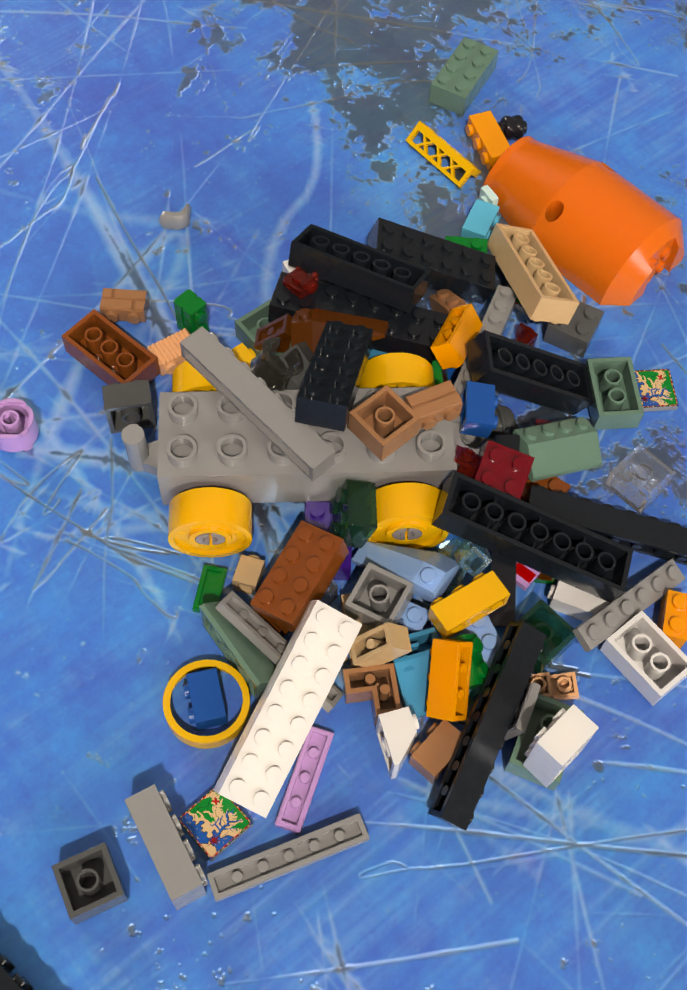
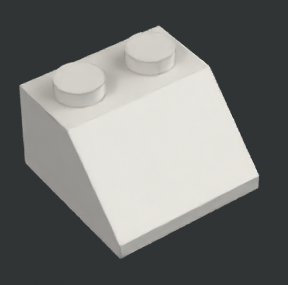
M409 706L378 715L375 731L390 779L397 777L413 746L414 739L417 737V729H419L416 714H411Z

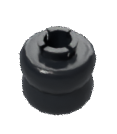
M520 115L512 117L503 116L501 121L498 122L507 141L512 139L519 140L526 134L527 123Z

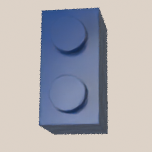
M467 381L461 393L463 405L460 413V434L488 438L492 429L495 430L498 424V415H495L498 405L495 385Z
M217 668L186 674L188 683L183 684L185 699L191 698L192 707L187 708L190 724L195 723L197 731L228 724Z

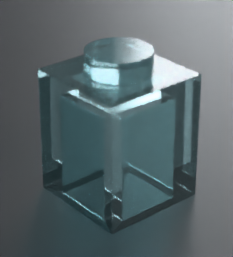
M467 540L453 552L457 564L473 577L480 574L492 562L488 549Z

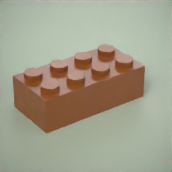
M95 309L61 336L66 352L107 385L148 379L150 383L160 374L158 358Z
M301 520L251 600L250 605L260 617L294 633L309 602L321 600L347 557L349 550L344 539Z

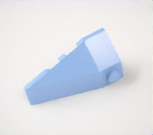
M369 541L362 543L351 560L364 569L368 562L414 583V594L430 603L442 597L461 566V563L439 552Z

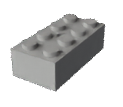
M154 784L125 799L124 801L176 910L206 895L204 886L208 885L206 876L200 864L194 866L192 861L196 860V857L188 839L186 838L182 841L180 838L184 835V832L176 815H169L173 810L164 790L158 792Z

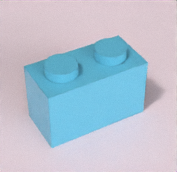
M476 199L462 227L460 237L489 240L496 223L500 222L501 216H498L500 207Z

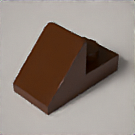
M286 314L257 329L254 348L262 351L286 352L290 348L291 321L293 317Z

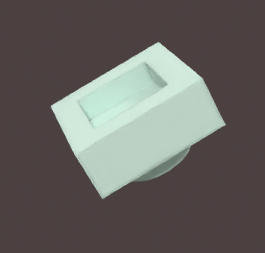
M488 185L481 187L478 199L497 206L499 198Z

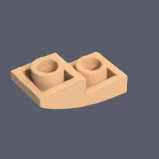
M549 672L533 674L528 680L527 684L535 682L541 685L539 694L554 700L580 699L575 672L550 675Z

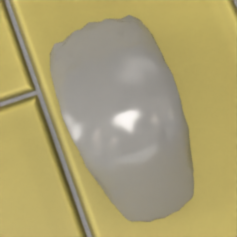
M186 204L180 212L163 211L159 218L162 228L181 230L189 226L191 216L190 205Z

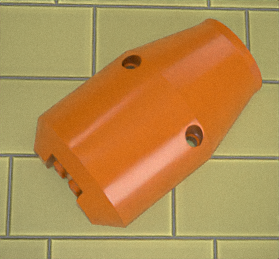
M532 136L522 137L509 146L495 162L483 186L488 185L498 196L497 206L500 207L499 212L510 226L532 229L562 276L599 305L630 306L643 295L647 284L656 272L659 274L664 268L670 272L684 257L683 226L680 218L612 170L605 163L539 142Z

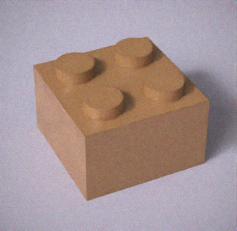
M386 385L349 412L348 429L377 458L383 461L419 433L421 417Z

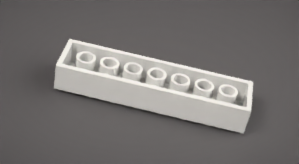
M319 600L309 602L213 791L265 818L267 817L363 624Z

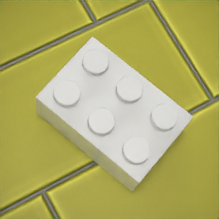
M642 610L608 637L600 649L652 706L687 678V656Z
M574 704L567 711L562 708L553 717L547 728L543 727L534 737V741L529 745L530 748L525 752L527 759L523 766L547 788L580 754L599 727Z

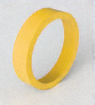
M199 660L189 663L172 676L165 688L163 711L167 724L172 733L189 746L201 749L223 746L231 742L242 732L249 719L251 703L246 681L235 668L224 662ZM217 668V670L231 675L239 684L243 696L241 712L236 721L221 733L211 736L191 734L177 724L171 713L170 699L172 691L186 677V674Z

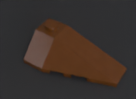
M302 308L295 312L291 321V347L305 341L314 354L327 320L341 321L344 324L354 326L363 325L374 329L372 341L385 338L389 323L388 321L323 309Z

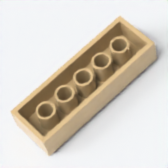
M496 223L487 246L492 255L495 256L496 262L530 320L568 325L580 303L535 232L528 228Z

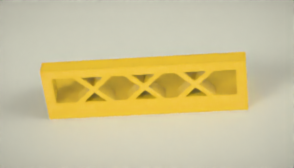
M421 121L418 122L405 140L460 188L463 187L471 175L477 178L482 172ZM421 132L423 134V143L416 144L413 140ZM436 145L437 154L430 156L428 154V146ZM449 156L450 166L442 167L441 157ZM463 168L466 172L460 180H457L455 178V169Z

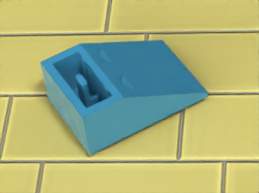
M435 627L409 634L412 652L388 662L389 664L394 663L398 691L403 707L409 706L411 714H416L417 718L426 716L428 674L431 665L430 650L433 638H438Z

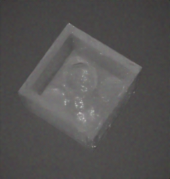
M639 444L610 471L604 485L636 512L641 514L669 487L676 472L643 445Z

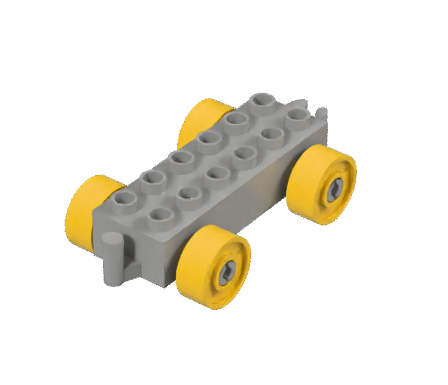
M387 353L369 359L352 410L386 385L403 401L406 396L435 386L432 365L426 359L410 353ZM187 361L178 365L173 371L172 392H160L158 440L147 444L144 430L138 424L126 426L121 433L130 467L134 471H145L157 475L163 505H169L168 542L170 546L181 553L206 558L230 556L247 549L252 543V503L364 500L367 541L420 550L429 549L443 542L449 532L431 525L444 483L454 471H457V467L475 466L482 446L471 448L464 443L463 437L465 434H460V416L452 421H446V419L440 421L429 430L420 429L416 436L383 461L377 458L348 429V422L344 432L313 426L324 441L327 440L334 446L335 464L312 482ZM271 390L273 393H278L290 409L296 410L299 390Z

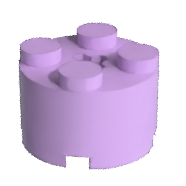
M8 398L0 401V450L6 452L30 450L39 433L38 424L32 409L26 405V402L20 399Z

